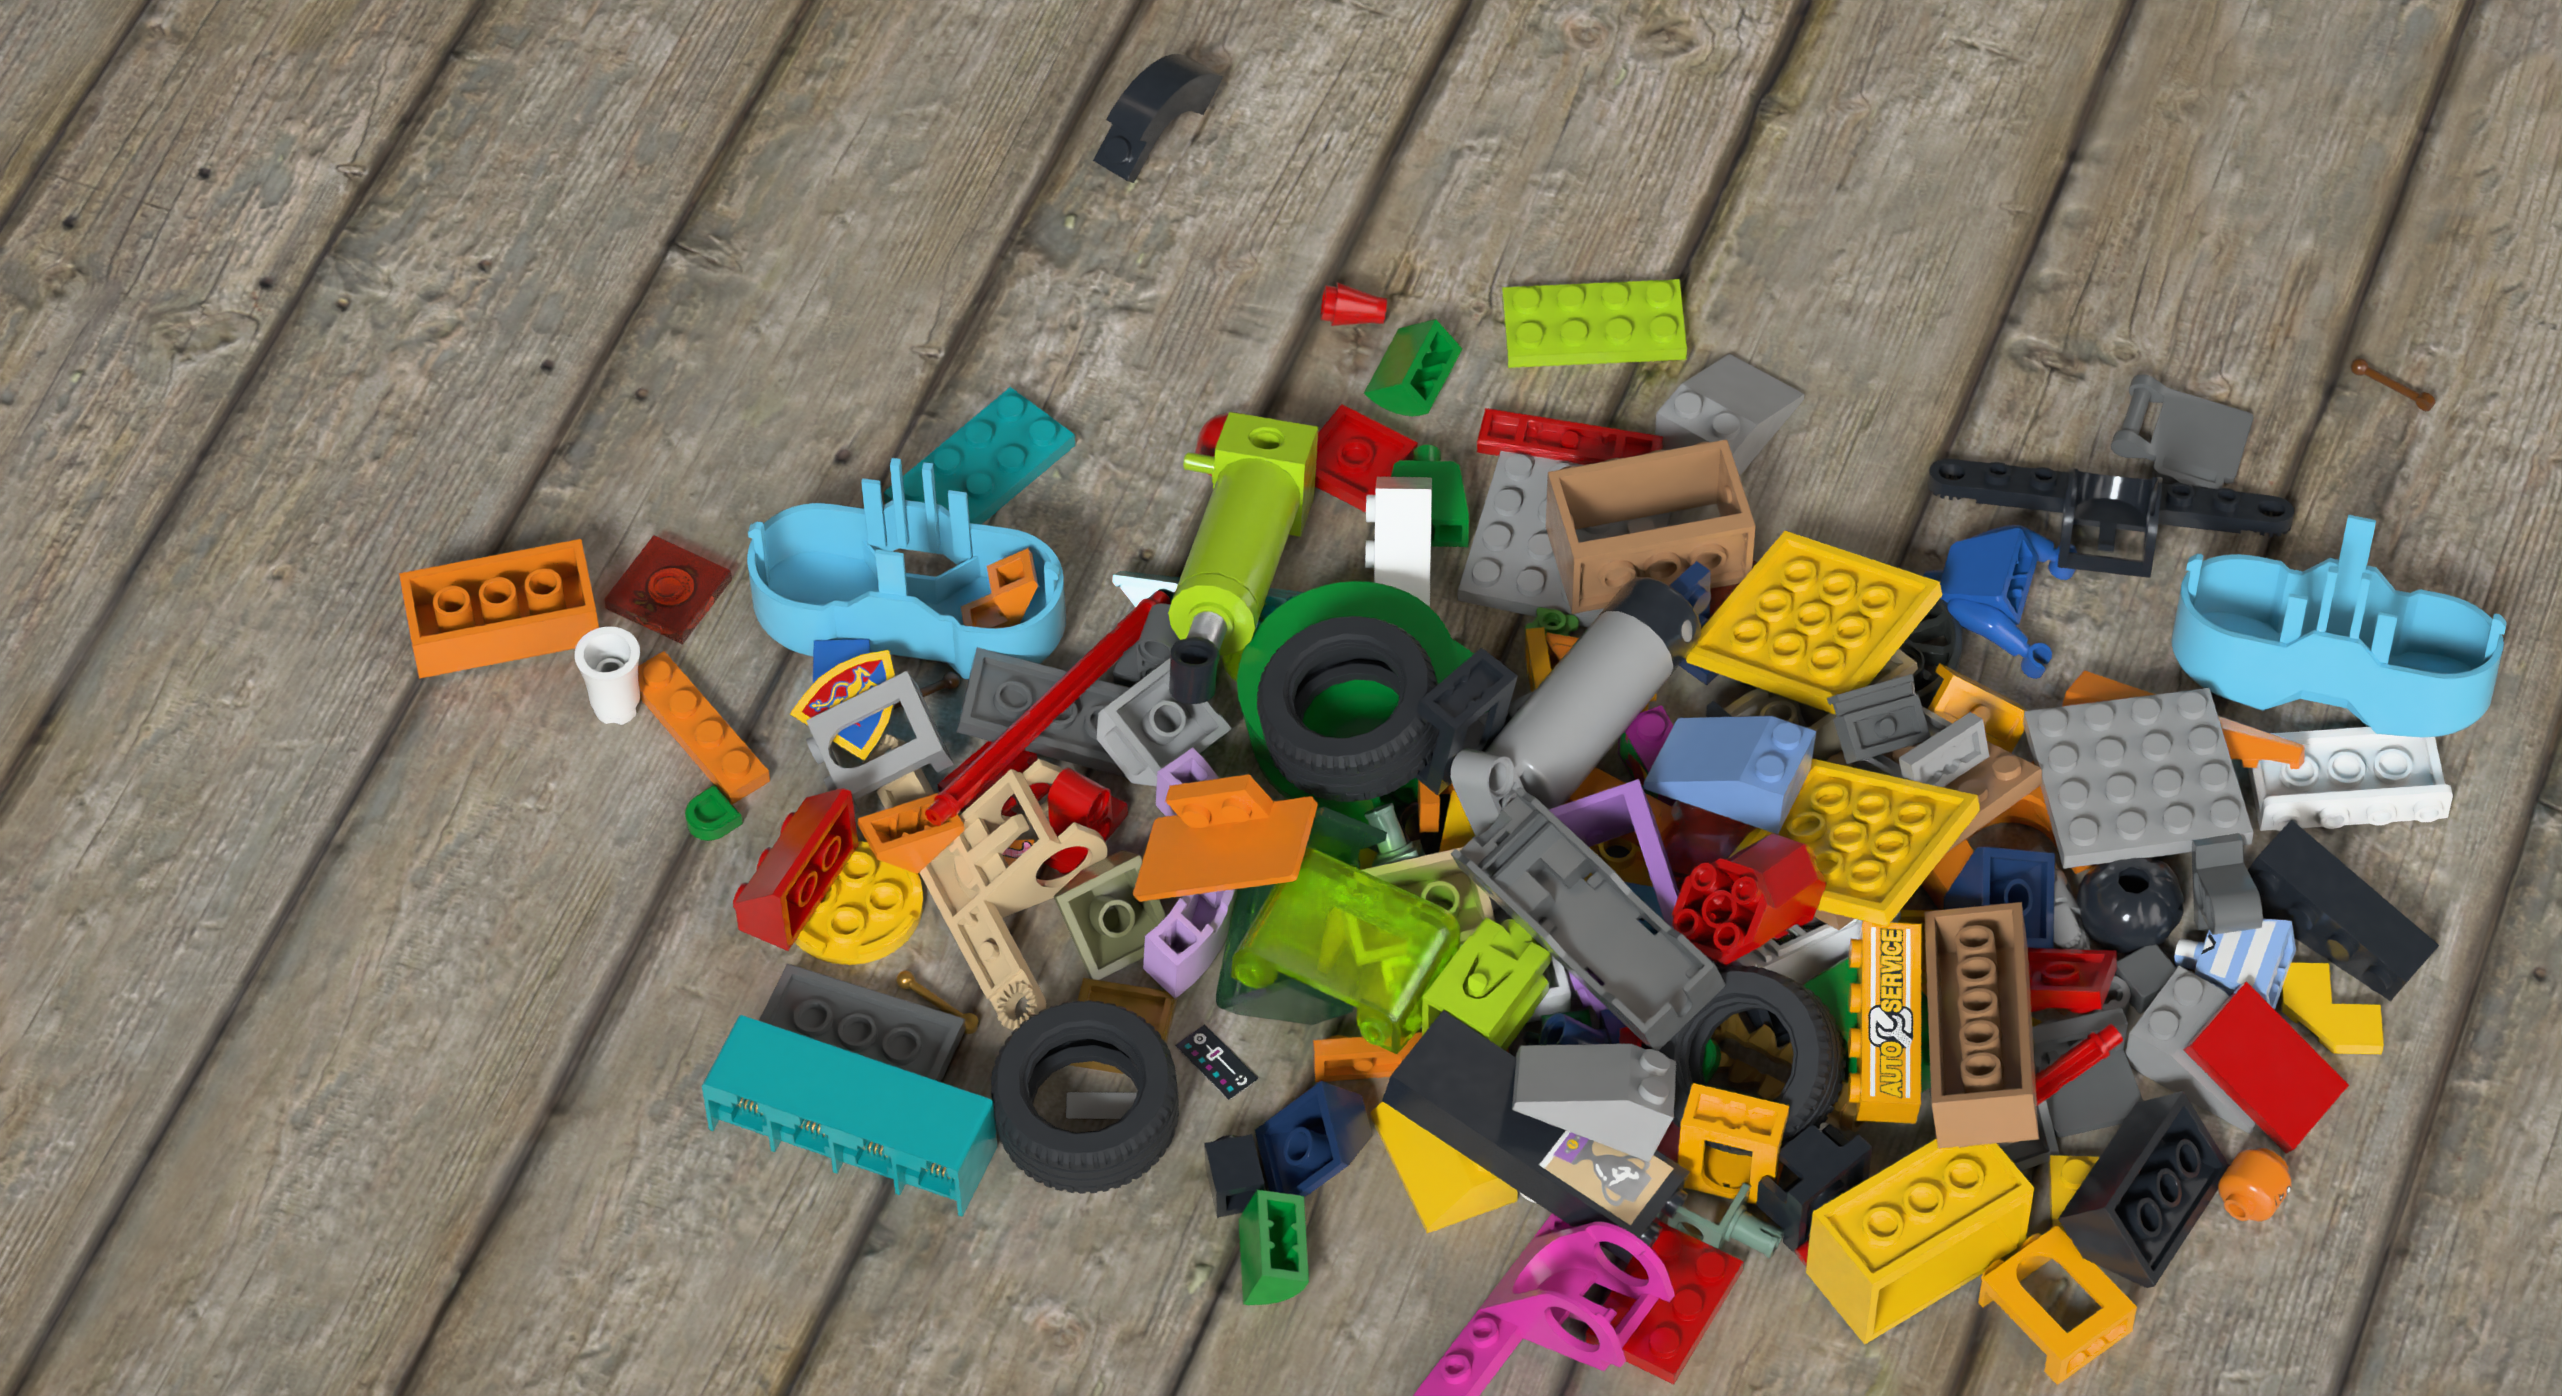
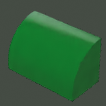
M1437 319L1398 328L1364 394L1375 404L1390 412L1404 416L1426 415L1432 408L1463 348Z
M1257 1190L1238 1219L1243 1305L1279 1303L1296 1296L1309 1283L1304 1196Z

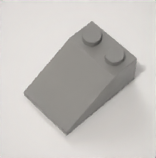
M1728 354L1683 382L1656 413L1655 435L1663 436L1662 450L1693 446L1700 442L1728 440L1740 476L1802 403L1804 394Z
M2178 966L2129 1033L2126 1049L2129 1065L2133 1070L2175 1093L2184 1091L2189 1101L2251 1134L2257 1124L2183 1050L2230 996L2221 988Z
M1633 1044L1520 1046L1516 1056L1512 1110L1650 1162L1674 1118L1676 1061L1667 1058L1657 1050H1646Z

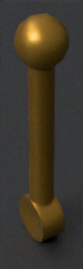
M905 970L898 974L896 981L900 988H910L944 1013L964 1018L965 1034H973L977 1031L978 1018L972 1013L963 1014L915 981L912 972Z

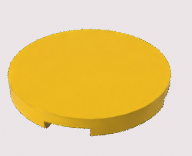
M858 841L859 846L795 940V943L803 951L817 959L840 965L864 964L888 956L909 940L921 920L923 892L918 873L916 874L876 859L868 842Z

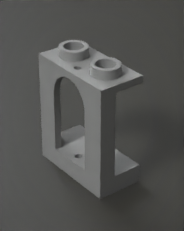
M908 671L806 720L813 735L806 739L808 747L818 764L825 762L830 776L824 778L828 791L841 788L852 791L854 814L859 812L855 802L856 799L929 763L937 773L954 765L923 695ZM900 701L917 738L859 767L852 769L840 767L831 749V743L835 736L843 729Z
M1911 681L1913 693L1916 695L1914 682ZM1922 706L1931 738L1899 757L1900 765L1882 754L1856 761L1852 764L1862 770L1944 787L1990 757L1983 719L1969 712L1959 720L1951 723Z

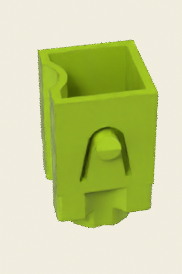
M1485 917L1422 998V1036L1444 1010L1506 1051L1549 992V981L1544 977L1543 972L1552 961V955L1514 919H1507L1498 924Z

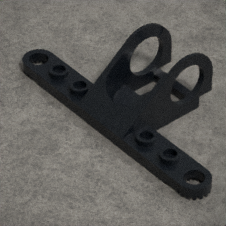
M1941 459L1930 466L1927 483L1929 491H1933L1935 496L1940 494L1942 499L1945 496H1949V500H1953V497H1956L1957 500L1968 498L1976 499V503L2062 513L2057 567L2145 578L2151 577L2158 524L2241 534V530L2255 533L2260 532L2262 536L2265 533H2269L2268 537H2273V534L2279 537L2281 533L2285 535L2291 530L2294 517V507L2292 504L2277 496L2237 492L2229 488L2211 489L2194 487L2184 483L2168 484L2162 483L2161 477L2140 479L2078 471L2077 468L2069 467L2067 472L2054 471L2046 467L2028 468L2011 466L2002 462L1985 463L1959 459ZM1951 475L1954 476V480H1948V479H1951ZM2266 512L2267 515H2270V512H2273L2272 516L2274 517L2265 516L2264 514ZM2073 524L2099 527L2097 552L2114 553L2116 529L2144 532L2142 560L2069 552Z

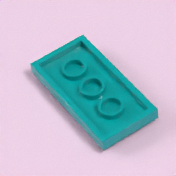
M1009 387L903 475L905 500L925 503L922 467L924 462L933 463L936 503L949 511L948 491L967 492L969 523L982 525L1076 446L1075 434L1012 387ZM892 485L883 492L885 504L893 500Z

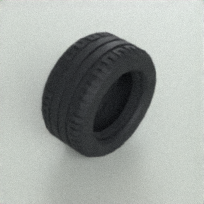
M1360 616L1331 618L1312 624L1293 635L1276 650V653L1270 658V662L1265 666V671L1262 672L1261 681L1258 684L1257 710L1266 745L1274 765L1279 769L1283 777H1286L1287 781L1305 793L1313 794L1315 797L1324 798L1325 800L1340 802L1370 800L1389 794L1409 783L1432 759L1440 730L1417 713L1419 701L1434 689L1438 682L1428 653L1422 648L1419 641L1415 640V637L1407 634L1402 628L1376 618ZM1352 680L1376 681L1393 689L1399 696L1398 705L1387 721L1369 733L1350 738L1325 737L1308 729L1303 723L1304 712L1314 698L1329 687Z
M1737 965V967L1718 968L1726 986L1659 1050L1667 1058L1676 1061L1674 1118L1672 1122L1677 1127H1681L1692 1084L1706 1086L1702 1070L1705 1047L1715 1029L1733 1014L1751 1009L1768 1010L1778 1017L1789 1032L1794 1053L1791 1076L1780 1095L1771 1101L1789 1106V1115L1781 1140V1150L1809 1126L1814 1125L1818 1129L1821 1128L1820 1124L1822 1122L1825 1123L1828 1113H1831L1835 1108L1833 1105L1835 1102H1838V1093L1843 1087V1084H1841L1842 1079H1845L1843 1068H1846V1060H1844L1846 1053L1845 1048L1842 1047V1044H1844L1843 1037L1839 1034L1841 1031L1835 1023L1834 1016L1829 1013L1830 1009L1823 1004L1819 996L1814 995V992L1807 989L1801 983L1762 967ZM1705 1140V1145L1731 1154L1752 1156L1753 1151Z
M1102 1001L1065 1002L1059 1006H1050L1048 1009L1041 1010L1039 1014L1029 1017V1020L1023 1021L1020 1024V1028H1016L1011 1033L1012 1036L1007 1037L1005 1045L1000 1048L999 1055L996 1056L995 1066H993L991 1097L994 1104L996 1128L1001 1144H1003V1148L1009 1154L1012 1162L1016 1163L1020 1170H1024L1028 1177H1033L1034 1181L1038 1183L1044 1182V1185L1049 1188L1055 1187V1190H1066L1069 1193L1106 1192L1110 1188H1120L1123 1184L1131 1183L1132 1179L1140 1178L1142 1173H1147L1152 1165L1159 1162V1157H1163L1166 1148L1172 1142L1171 1138L1174 1137L1175 1128L1178 1124L1179 1097L1177 1077L1170 1049H1168L1160 1033L1155 1031V1028L1150 1023H1146L1143 1017L1137 1016V1013L1133 1011H1127L1122 1006H1115L1112 1003L1104 1004ZM1095 1061L1114 1066L1131 1078L1138 1090L1133 1106L1122 1118L1099 1131L1076 1133L1057 1128L1041 1117L1033 1105L1038 1088L1053 1072L1072 1063Z

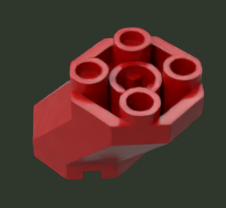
M1772 833L1737 852L1727 860L1720 858L1711 864L1702 863L1696 866L1691 875L1685 878L1672 911L1674 930L1683 934L1708 959L1727 965L1761 947L1772 938L1779 939L1788 934L1789 932L1785 930L1796 924L1803 926L1812 921L1827 884L1823 873L1817 869L1814 861L1817 858L1813 849L1804 843Z

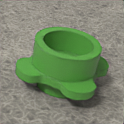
M1539 607L1536 611L1537 617L1535 620L1525 626V633L1526 629L1544 627L1545 636L1547 633L1570 636V632L1578 629L1579 620L1572 614L1564 615L1556 609Z

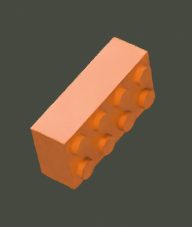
M581 539L399 573L419 679L575 649L584 635L599 628Z

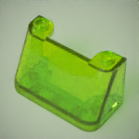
M1306 848L1297 880L1273 885L1233 955L1231 977L1248 987L1267 989L1276 981L1279 971L1356 1007L1357 1025L1363 1038L1373 1045L1398 1054L1422 1026V998L1460 949V926L1456 918L1443 907L1318 850Z

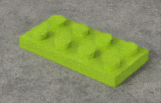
M1680 279L1502 287L1508 368L1686 360L1687 344Z

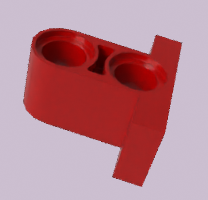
M1068 767L1057 775L1048 793L1049 823L1057 837L1075 822L1097 831L1106 843L1128 815V805L1113 797L1110 789ZM1082 846L1069 847L1053 854L1043 863L1067 875L1085 860L1088 848Z

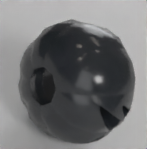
M2153 857L2121 859L2110 863L2095 864L2083 877L2078 887L2077 903L2085 931L2094 941L2117 953L2131 954L2142 947L2156 944L2159 947L2180 923L2184 913L2182 903L2185 900L2176 874L2166 863Z

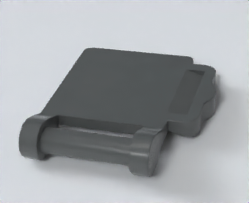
M2145 374L2134 376L2129 387V394L2132 398L2122 428L2114 434L2111 443L2112 451L2124 458H2145L2155 461L2152 476L2155 478L2161 477L2162 483H2184L2194 487L2220 489L2223 483H2233L2254 419L2253 415L2246 411L2167 388L2155 378ZM2149 402L2163 403L2151 442L2149 443L2139 436Z

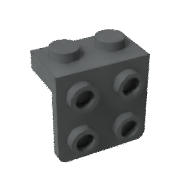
M2122 1007L2107 1011L2095 1009L2080 1017L2061 1021L2050 1019L2032 1027L2034 1065L2038 1067L2039 1072L2046 1069L2056 1059L2086 1039L2090 1033L2094 1032L2097 1034L2109 1024L2114 1025L2123 1038L2122 1043L2109 1051V1057L2102 1059L2046 1099L2055 1136L2066 1137L2123 1124L2136 1103L2143 1101L2124 1052L2128 1021Z

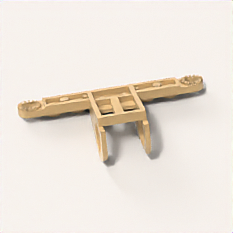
M889 734L883 735L879 744L867 761H863V764L885 754L888 749L894 750L906 744V742ZM1041 759L1034 762L1023 773L1010 769L959 816L964 824V831L919 872L983 993L991 1001L998 1014V1021H1001L1004 1027L1013 1031L1016 1028H1020V1024L1023 1021L1029 1020V1017L1039 1014L1041 1010L1046 1009V1000L1002 918L1054 898L1053 896L1080 871L1107 857V845L1102 836L1093 829L1074 822L1058 837L1056 836L1046 818L1049 816L1047 800L1040 806L1029 785L1035 783L1052 784L1063 769ZM921 768L877 789V794L885 809L935 794ZM1015 794L1025 814L1021 813L1012 817L1002 815L1001 810L1004 803L1010 796ZM1032 825L1039 840L1008 866L1002 853L1022 833L1028 831ZM1082 846L1088 848L1085 860L1069 874L1053 880H1040L1036 878L1039 867L1053 854L1069 847ZM1026 996V999L1029 1000L1027 1005H1030L1026 1007L1028 1013L1024 1012L1023 1015L1025 1017H1020L1018 1020L1015 1016V1008L1018 1001Z

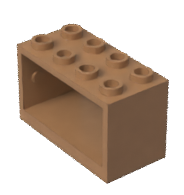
M1728 440L1700 442L1683 448L1656 450L1649 454L1622 459L1611 458L1600 463L1578 467L1567 466L1560 470L1548 472L1546 531L1572 614L1605 608L1619 590L1636 577H1650L1670 585L1696 561L1711 571L1710 589L1741 583L1752 570L1755 523ZM1717 504L1721 516L1579 543L1575 532L1576 529Z

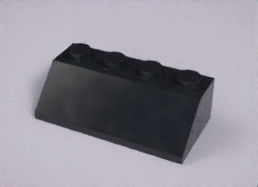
M2184 1091L2137 1102L2058 1219L2084 1259L2145 1288L2155 1287L2217 1192L2218 1182L2230 1165Z

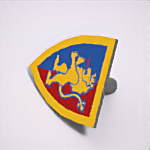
M885 650L862 654L838 664L815 681L791 711L790 716L808 726L806 720L895 677L890 651ZM894 704L843 729L835 736L832 742L866 762L879 744L890 723Z

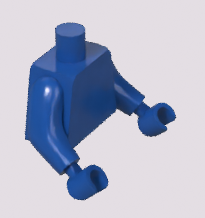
M2007 525L1977 534L1970 539L1955 542L1950 546L1944 569L1926 571L1923 576L1940 582L1942 590L1940 599L1948 602L1947 609L1962 627L1990 640L2013 657L2018 654L2023 657L2021 669L2028 677L2037 679L2043 675L2045 667L2035 661L2034 658L2043 664H2048L2052 659L2051 648L2043 643H2036L2030 646L2027 643L2028 637L2016 625L2020 624L2037 561L2044 563L2050 560L2048 565L2049 571L2060 580L2070 579L2076 569L2057 567L2059 546L2054 548L2052 540L2021 525ZM2070 544L2069 552L2077 553L2074 545Z

